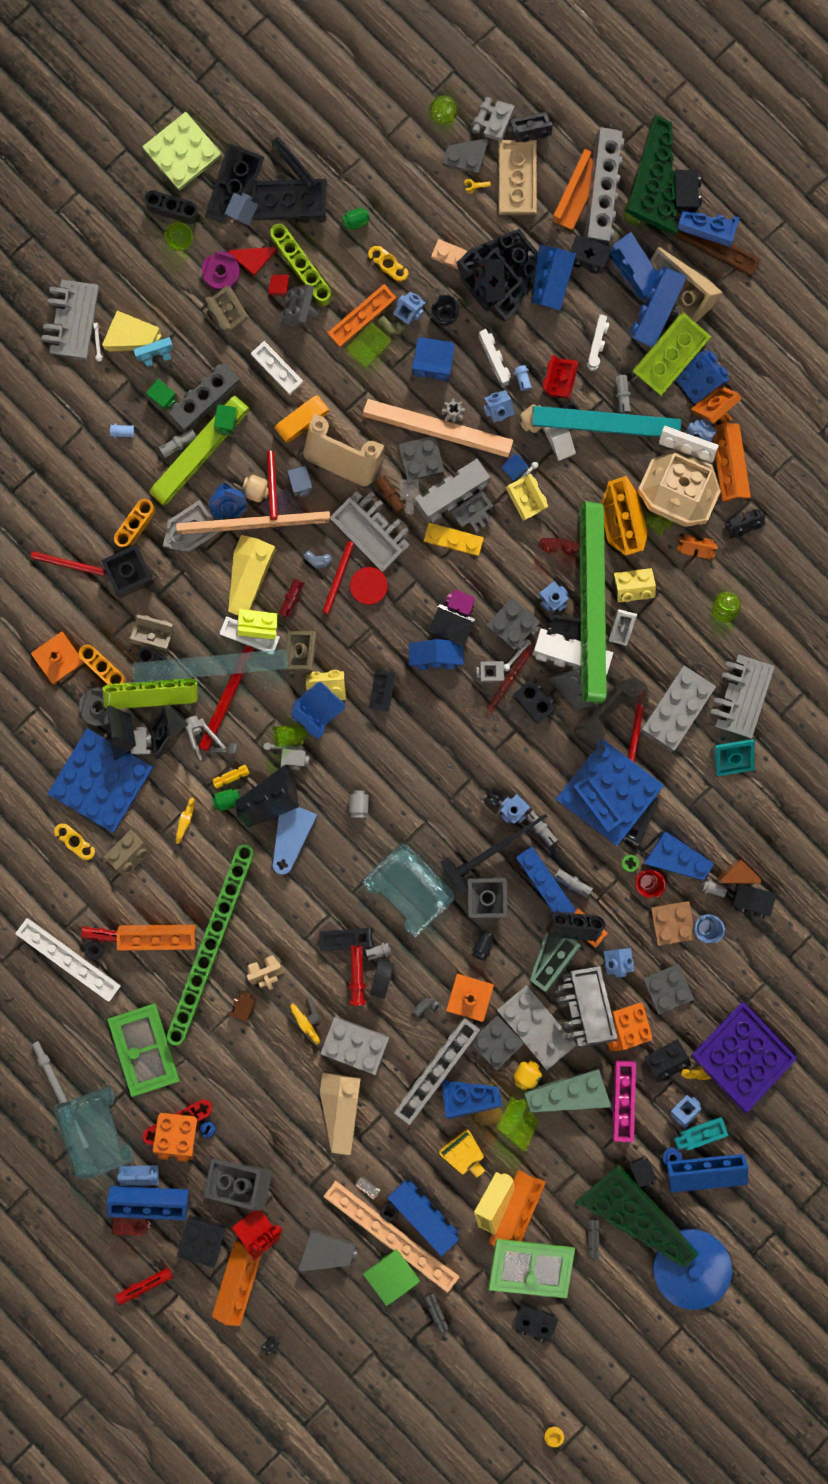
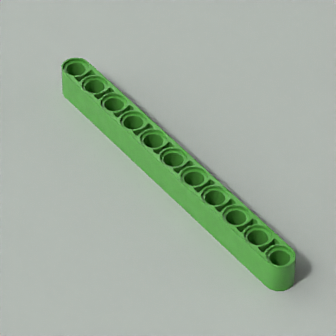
M583 501L580 506L583 702L603 704L606 700L604 507L602 503Z
M248 845L239 846L233 857L167 1034V1040L172 1045H180L188 1035L254 858V850ZM243 848H247L250 851V856L247 859H243L240 856V851ZM237 866L243 869L241 877H236L233 873L234 868ZM230 884L235 885L237 889L236 893L232 896L227 893V887ZM224 902L230 907L229 912L226 914L220 911V905ZM215 921H220L223 924V929L220 932L213 929ZM209 939H213L216 942V947L213 950H209L206 946V942ZM202 957H206L209 960L207 968H202L199 964ZM197 975L202 978L201 986L193 984L194 976ZM188 994L194 995L196 999L192 1005L186 1002ZM184 1012L188 1015L187 1023H182L179 1020L180 1013ZM173 1031L181 1033L182 1038L180 1041H175L172 1038Z

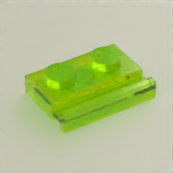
M371 322L346 348V351L367 369L389 346L392 340Z

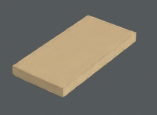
M515 140L499 141V215H536L537 140H530L524 143H515Z

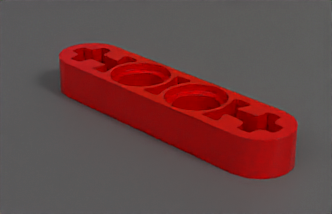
M202 1099L176 1112L175 1115L189 1112L191 1116L196 1117L191 1108L194 1107L196 1111L201 1107V1103L208 1105L207 1113L201 1111L197 1114L199 1116L197 1118L198 1122L211 1114L213 1106L209 1100ZM157 1123L148 1127L143 1132V1141L148 1145H154V1141L148 1139L147 1136L149 1135L148 1131L156 1132Z

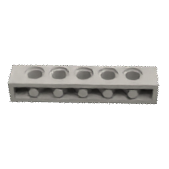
M600 127L595 138L584 238L607 245L612 240L614 230L611 227L616 216V211H613L618 199V193L615 192L616 186H618L620 181L618 168L621 167L622 163L620 150L623 149L624 138H622V131ZM605 148H609L612 154L607 153ZM603 166L608 167L610 172L605 171ZM601 184L606 185L608 190H604ZM599 202L604 203L606 209L600 207ZM597 221L603 222L604 227L599 226Z
M463 1017L396 1107L394 1114L409 1125L412 1123L480 1031L477 1026Z

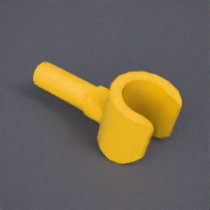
M471 179L464 181V185H472L471 188L465 189L467 193H473L478 188L491 186L490 182L474 183Z

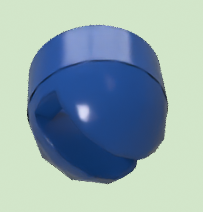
M205 1122L200 1127V1133L205 1138L212 1137L216 1132V1127L212 1122ZM207 1126H211L208 1134L205 1135L204 1132L206 1131Z

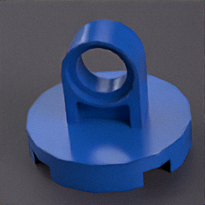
M224 482L216 488V493L209 499L208 505L210 513L214 518L225 520L228 517L236 519L246 511L247 502L245 495L241 491L232 489L229 484Z

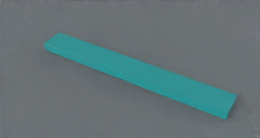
M541 406L532 407V426L660 438L664 426L681 431V419Z

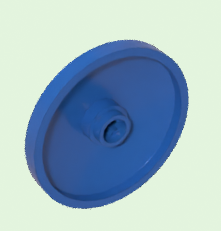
M698 1229L681 1230L679 1232L699 1252V1255L683 1268L663 1256V1253L657 1250L653 1261L654 1279L660 1292L672 1304L690 1310L703 1309L716 1303L727 1291L732 1276L730 1256L723 1244L710 1233Z

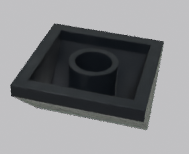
M439 604L429 632L464 646L475 619Z
M107 706L114 760H117L136 746L132 717L130 714L115 707Z
M164 706L150 727L155 759H160L172 749L188 726V723L169 706Z

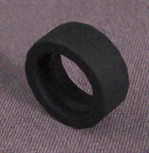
M379 960L370 995L385 998L394 963Z

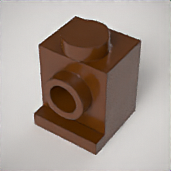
M242 991L240 997L235 998L232 1008H235V1010L230 1011L229 1016L247 1022L256 1002V999L252 998L253 994Z

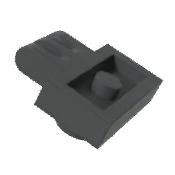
M483 491L451 511V514L461 528L470 523L476 533L480 532L477 526L478 523L482 529L486 528L483 522L484 519L489 525L493 523L486 513L493 508V505Z

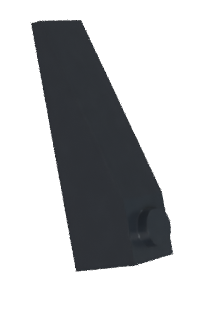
M231 143L227 144L205 217L221 223L224 222L228 216L225 214V211L233 193L240 196L242 193H246L260 173L264 156Z

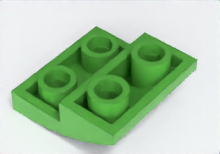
M398 1249L383 1257L380 1262L363 1273L386 1306L420 1282Z

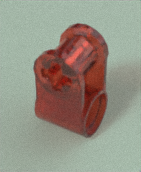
M113 1217L112 1234L141 1236L150 1228L151 1221L150 1219ZM139 1221L141 1225H144L142 1229H140V1225H137Z

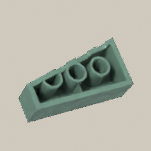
M598 1068L523 1091L530 1112L611 1107Z

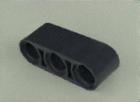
M154 190L147 192L145 195L147 208L154 214L188 224H194L199 219L197 205L192 201ZM153 199L159 200L155 205L150 204ZM170 205H176L174 210L168 209ZM188 210L195 211L192 215H186Z
M556 912L546 926V930L552 937L595 941L604 930L606 923L603 918L596 915Z

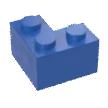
M433 639L409 643V666H415L417 670H428L429 666L431 668H442L444 666V669L451 670L456 669L458 665H463V646L453 641Z

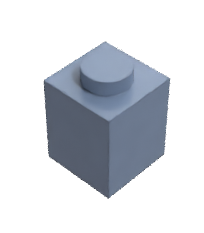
M233 193L225 214L249 225L258 204L252 202L253 197L242 193L241 196Z
M306 466L289 470L288 475L294 496L305 497L310 495L309 492H312L313 489Z

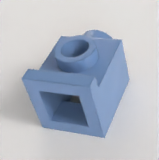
M686 1095L671 1110V1116L685 1129L701 1112V1104L696 1098H690ZM689 1109L691 1113L686 1115L683 1111Z

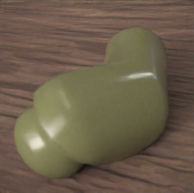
M385 316L378 320L379 325L388 334H402L405 331L406 324L403 321L390 323Z

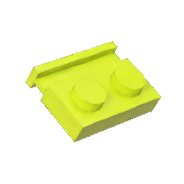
M239 609L237 635L276 639V613Z

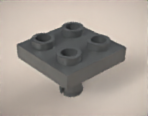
M307 284L289 289L285 297L286 304L281 313L282 320L280 325L291 327L305 324L307 317L313 320L317 319L320 312L319 308L310 305L314 291L313 286Z

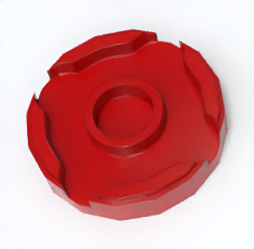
M364 567L356 571L350 582V590L354 599L364 605H375L382 601L388 589L385 575L373 567Z

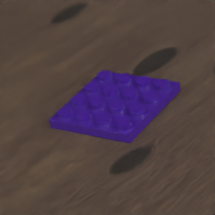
M740 1002L690 1055L744 1113H747L797 1059L744 1002Z

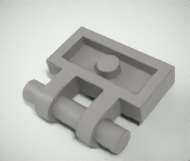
M486 97L479 107L478 117H475L473 121L472 131L478 134L480 129H484L485 137L502 142L515 112V105L497 101L495 107L490 106L492 99ZM487 114L491 115L489 122L484 120Z

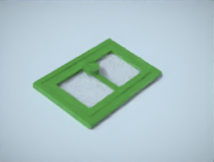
M156 1003L107 1019L131 1097L180 1081Z
M496 1239L488 1290L567 1298L575 1247Z

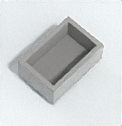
M335 1016L321 1055L375 1075L389 1036Z

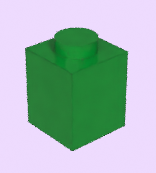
M159 379L146 392L148 398L165 412L177 402L176 399L178 397L176 393Z
M217 404L214 429L218 431V434L228 436L229 433L234 434L238 415L237 407Z

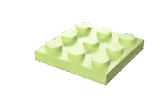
M187 112L183 113L142 146L144 151L178 191L222 157V153Z

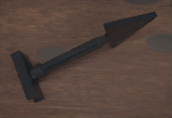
M545 813L512 836L504 838L466 864L463 863L456 867L450 857L441 861V864L460 893L463 894L468 891V884L464 876L469 874L471 869L508 846L516 837L548 816Z

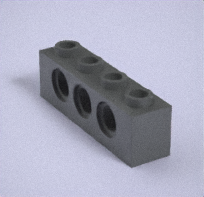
M225 362L222 365L218 364L208 378L204 377L199 381L198 387L194 390H189L180 403L176 402L172 405L169 412L170 417L184 432L190 430L241 384L240 378ZM215 381H222L221 387L216 388L213 386ZM202 393L209 394L206 400L199 399ZM188 406L195 407L191 413L185 412V409Z

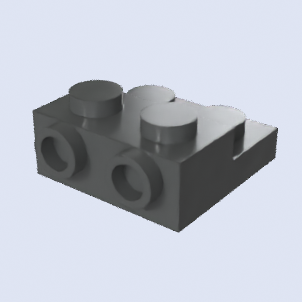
M511 598L489 621L486 627L512 651H515L517 648L521 650L527 643L525 639L529 635L534 636L538 632L540 621Z

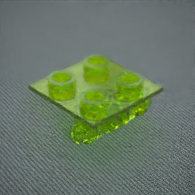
M511 1097L496 1128L525 1152L540 1120L527 1110V1100L520 1099L517 1101Z

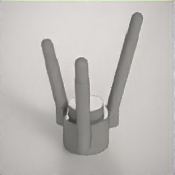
M192 716L185 720L188 723L186 730L192 748L196 751L199 760H202V756L195 735L202 731V727L222 749H225L223 743L209 729L203 718L199 720L197 716Z

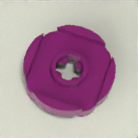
M216 252L204 260L202 274L205 283L209 287L221 291L226 286H230L231 289L239 280L240 269L238 262L231 254ZM221 267H224V271L226 273L222 274L221 276L218 275V272H216V270H220Z

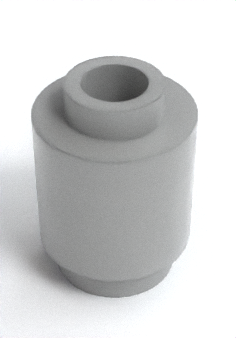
M355 790L353 794H349V813H351V818H366L369 795H366L365 791Z

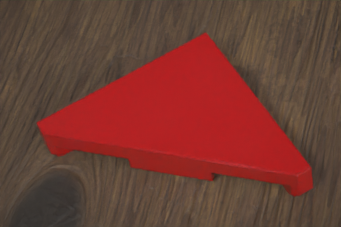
M265 247L230 250L228 253L252 275L256 276L277 252V248Z

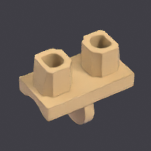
M274 955L264 959L267 967L261 970L258 963L248 965L249 974L247 978L252 986L259 983L260 988L268 986L269 990L273 989L272 983L277 982V976L284 973L283 967L277 962Z

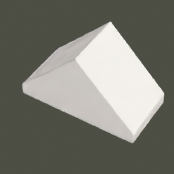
M543 427L558 461L576 454L568 429Z
M618 609L615 613L609 642L627 646L637 614Z

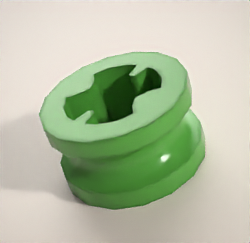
M627 855L622 859V867L627 872H633L639 867V860L634 855ZM628 858H632L633 862L636 863L635 867L632 866L633 869H628V865L625 864L626 860L629 861Z

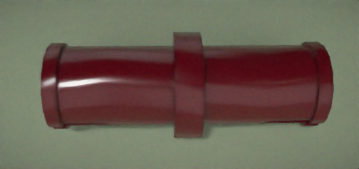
M293 578L288 593L284 595L285 600L279 614L290 618L295 603L299 601L298 597L305 584L304 582Z

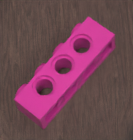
M614 1060L612 1139L614 1141L634 1142L636 1062Z

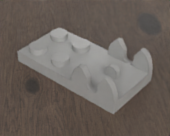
M527 985L497 1009L546 1070L576 1046L573 1040H566L565 1035L567 1033Z

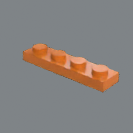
M383 284L327 332L329 337L341 348L394 303L397 297Z

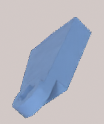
M298 807L279 815L273 859V869L275 872L287 874L291 871L318 816L317 814ZM285 859L288 867L280 870V866L277 863Z

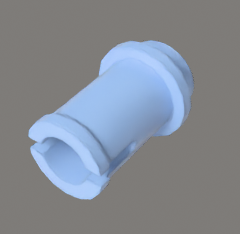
M526 366L517 367L514 372L518 379L520 391L532 388L527 373L529 369H526Z
M114 423V425L110 426V436L114 437V439L117 437L134 438V425L125 426Z

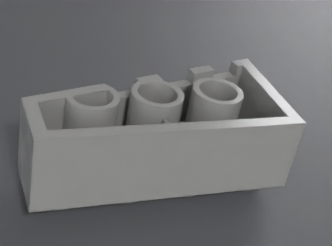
M478 459L455 473L457 476L445 478L440 483V487L433 486L428 489L424 497L421 495L415 497V507L427 524L431 521L433 523L437 522L442 518L441 514L445 511L451 512L458 506V502L461 500L467 501L473 496L472 493L477 489L481 491L489 485L490 476Z

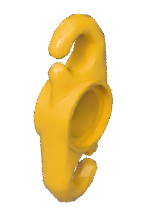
M380 246L370 248L368 251L370 259L373 258L374 251L380 252V257L374 258L373 262L377 263L384 273L388 274L395 281H404L408 277L409 273L406 268L403 270V276L399 277L396 275V271L403 269V265L399 264L393 255ZM384 260H392L393 266L385 268L383 266Z
M194 798L189 799L188 805L179 819L176 833L177 844L181 843L185 831L190 826L195 806Z
M61 823L55 827L54 836L56 837L59 836L61 828L66 829V835L60 836L59 840L63 841L66 847L79 858L90 860L94 857V847L90 848L89 855L83 854V849L90 847V844L85 842L83 837L69 825ZM73 836H77L80 840V844L77 847H72L69 844V840Z
M291 1004V1011L305 1034H308L316 1045H319V1037L305 1014L301 1013L295 1004Z
M700 1066L691 1071L684 1069L680 1073L682 1077L688 1079H711Z

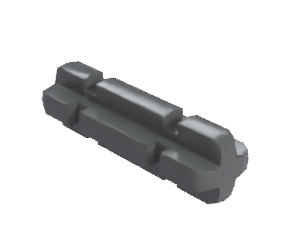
M591 1219L588 1221V1228L590 1229L588 1231V1247L590 1248L588 1256L590 1259H598L599 1221Z
M430 1294L426 1296L425 1302L429 1306L434 1323L437 1324L438 1332L443 1333L447 1331L448 1326L446 1321H444L439 1304H436L435 1295Z

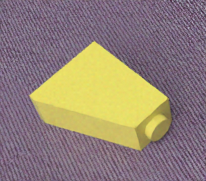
M117 311L102 346L108 352L134 351L133 349L162 340V335L158 327Z
M496 1172L474 1211L478 1227L496 1235L515 1190L514 1180L511 1176L505 1173L501 1175Z

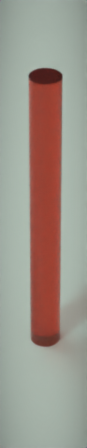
M527 646L486 708L493 712L534 650L532 646Z

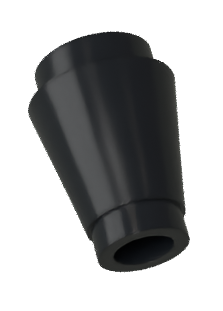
M487 931L482 932L472 948L473 957L483 961L490 957L494 934Z

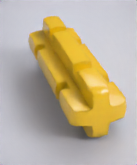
M247 766L238 767L239 769L229 771L223 774L222 777L214 778L212 781L215 788H220L223 784L227 785L236 781L241 776L249 775Z

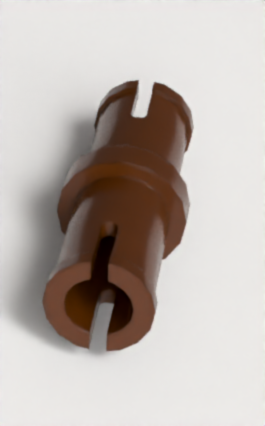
M385 476L378 478L375 483L383 493L384 500L388 501L394 510V513L397 514L404 510L405 506L397 496L398 492L396 489L391 487Z

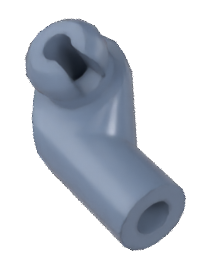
M308 550L303 555V558L314 568H324L332 562V557L329 554L316 557Z

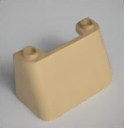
M314 413L303 450L305 459L363 487L370 485L385 457L384 445L375 441H368L363 445L361 451H358L326 436L329 429L327 420Z

